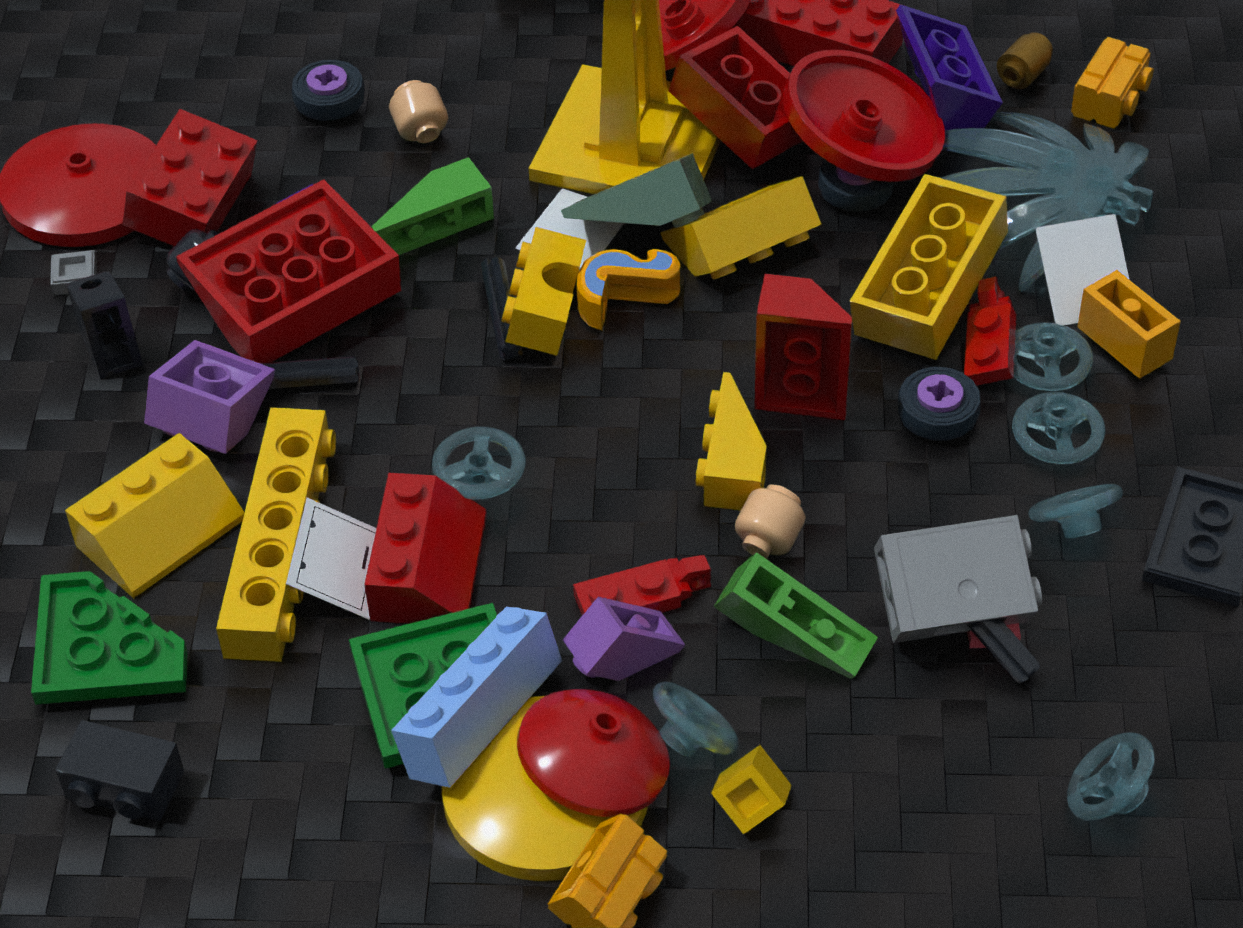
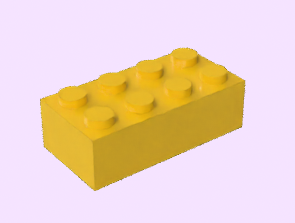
M924 174L850 299L854 335L936 360L975 292L979 281L982 279L1008 233L1006 196Z

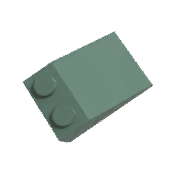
M692 153L577 201L562 209L561 212L563 217L567 219L656 226L672 221L674 228H678L704 215L702 207L710 203L712 199Z

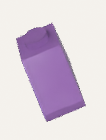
M602 597L596 598L563 639L574 656V665L584 675L590 678L601 677L620 681L679 653L685 646L661 611Z

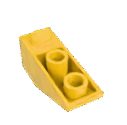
M723 372L720 391L712 390L709 417L715 419L714 424H705L702 450L708 452L707 459H698L696 486L704 487V506L742 510L750 493L756 489L764 488L767 446L731 373Z

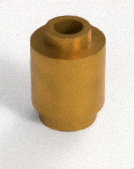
M1030 33L1019 37L997 61V72L1002 81L1015 89L1027 88L1051 62L1053 47L1050 41L1040 33Z

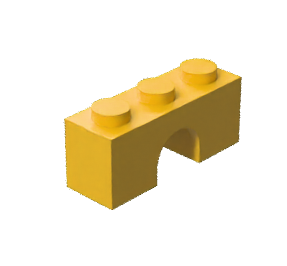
M535 227L531 244L522 242L516 267L524 270L515 268L509 294L517 296V298L507 297L501 320L503 323L510 324L505 342L558 355L586 240Z

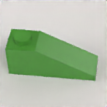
M468 157L431 171L371 227L398 255L494 219L492 187Z
M757 552L736 569L714 605L717 610L753 635L850 679L856 676L878 638Z

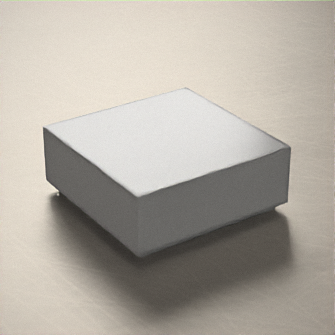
M94 250L51 255V288L53 295L69 294L67 285L70 282L97 274V258Z

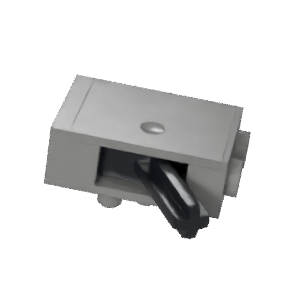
M1017 515L880 536L874 547L893 643L972 631L1017 683L1025 682L1040 668L1039 662L1006 626L1016 623H1028L1038 612L1037 606L1042 604L1040 583L1037 577H1031L1027 561L1031 557L1030 537L1026 529H1020Z

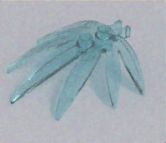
M996 112L991 120L1009 124L1034 137L1010 131L984 128L945 130V141L942 150L975 156L1019 168H980L942 177V179L1006 197L1032 194L1045 195L1024 202L1007 212L1008 233L998 250L1036 231V227H1042L1051 221L1053 222L1050 225L1105 216L1108 213L1120 215L1124 221L1135 225L1139 220L1140 210L1147 212L1151 207L1153 191L1141 186H1133L1128 182L1147 162L1149 149L1134 142H1126L1120 147L1118 154L1114 153V143L1111 136L1099 127L1084 123L1083 135L1090 150L1086 149L1075 136L1059 125L1046 119L1023 113ZM1038 239L1031 249L1020 275L1018 288L1021 292L1026 290L1044 273Z

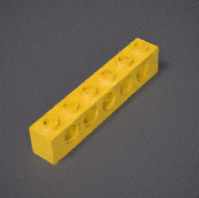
M270 408L216 627L223 659L282 662L286 642L292 643L294 640L296 618L293 608L295 603L301 604L304 592L287 585L286 581L306 499L309 498L320 503L318 500L319 492L325 493L328 486V466L326 460L327 457H334L336 449L335 430L328 429L325 410Z

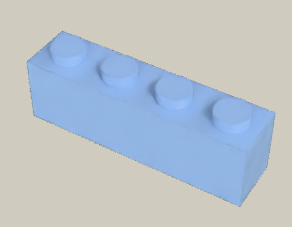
M506 606L391 730L409 779L451 787L562 662L547 613Z

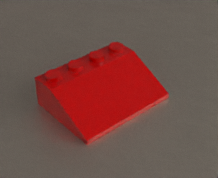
M324 179L176 256L177 263L229 344L241 357L257 363L273 362L401 291L399 255Z

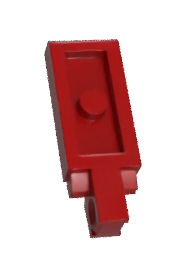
M996 276L979 281L977 292L979 303L971 304L970 312H968L964 374L972 379L976 386L1014 377L1016 313L1012 307L1010 297H1005L1004 291H1001Z
M705 555L682 558L680 561L677 558H671L667 561L664 559L573 584L574 597L582 615L597 597L666 612L680 608L681 601L691 597V592L711 587V568Z

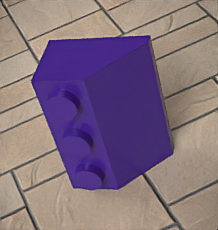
M900 4L896 13L908 55L926 94L932 100L938 117L943 120L945 132L952 136L961 135L976 140L1003 102L967 27Z

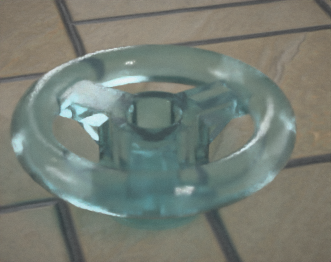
M1048 322L1033 323L1016 330L1014 378L1023 385L1041 391H1061L1078 385L1090 373L1093 366L1091 347L1075 330L1064 325ZM1077 350L1080 357L1079 365L1073 372L1061 377L1058 367L1061 363V358ZM1016 355L1033 359L1038 366L1043 368L1045 377L1034 375L1025 370L1019 364Z
M1048 392L1033 396L1019 406L1012 421L1013 434L1020 447L1034 458L1052 464H1072L1085 460L1098 451L1105 438V424L1097 409L1086 400L1068 393ZM1043 408L1042 411L1033 413L1034 411ZM1088 420L1091 426L1090 438L1085 444L1074 449L1070 439L1072 430L1075 426ZM1026 426L1044 431L1049 438L1055 440L1057 450L1046 448L1035 442L1028 434Z
M471 427L451 434L440 443L432 459L433 474L457 489L459 494L467 499H487L505 493L517 484L524 473L526 465L525 454L520 443L508 433L491 427ZM474 441L473 451L467 454L465 460L446 466V460L455 448ZM489 442L497 443L509 452L512 459L510 469L493 461L491 454L488 453Z
M1103 484L1069 491L1034 504L1029 509L1028 515L1030 519L1036 522H1060L1065 538L1085 536L1103 528L1100 516L1096 511L1120 500L1123 496V489L1116 484Z
M661 682L654 687V702L668 720L659 732L662 739L671 748L687 757H692L700 746L722 755H729L737 750L738 737L734 729L708 702L692 691L675 683Z
M1127 732L1114 735L1095 746L1081 760L1070 778L1067 787V803L1072 813L1083 820L1094 821L1110 817L1117 812L1125 814L1136 809L1147 796L1149 789L1147 782L1154 767L1155 753L1151 742L1141 734ZM1134 749L1137 750L1139 755L1135 770L1132 768L1131 756ZM1113 754L1109 763L1105 764L1096 775L1089 777L1105 758ZM1088 796L1103 797L1106 801L1089 805L1083 799Z

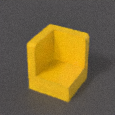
M759 745L720 773L711 794L740 831L745 834L785 805L791 784L761 745Z

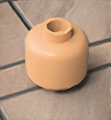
M419 80L405 82L395 90L390 100L389 110L400 136L407 141H418L419 143L432 142L438 138L440 132L446 127L448 121L447 110L437 88L430 83H424Z
M772 484L768 485L767 488H759L752 491L735 523V530L744 541L742 547L751 555L757 552L766 559L769 554L781 556L788 553L795 543L806 518L800 506V498L792 491Z

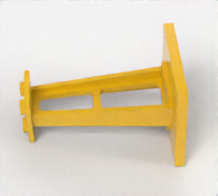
M604 0L602 68L582 64L528 168L529 181L596 194L692 153L704 180L721 140L668 91L671 82L666 81L659 0Z

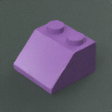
M194 340L149 376L144 424L158 428L170 436L180 433L187 440L198 443L207 450L226 454L248 434L274 378L275 369Z

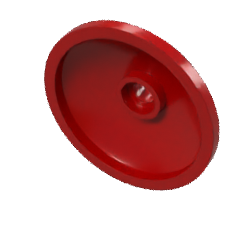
M570 689L551 693L539 699L528 709L518 730V756L528 777L552 800L583 814L598 817H614L619 814L629 815L636 813L657 799L669 775L670 757L668 748L656 726L636 707L608 693L586 689Z

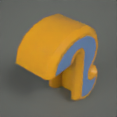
M616 249L600 251L586 259L577 274V301L580 317L590 327L603 330L608 299L668 304L680 294V262L675 255L665 250H649L647 252V260H641L628 251Z

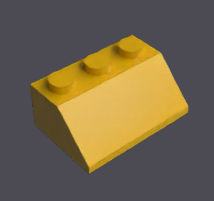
M803 176L767 186L699 216L697 220L678 228H669L660 232L663 241L694 276L710 273L714 280L736 271L734 263L746 257L749 263H753L773 254L771 246L780 242H784L785 247H790L809 239L807 231L821 225Z
M180 433L65 510L76 547L133 599L240 524L245 513L209 457Z

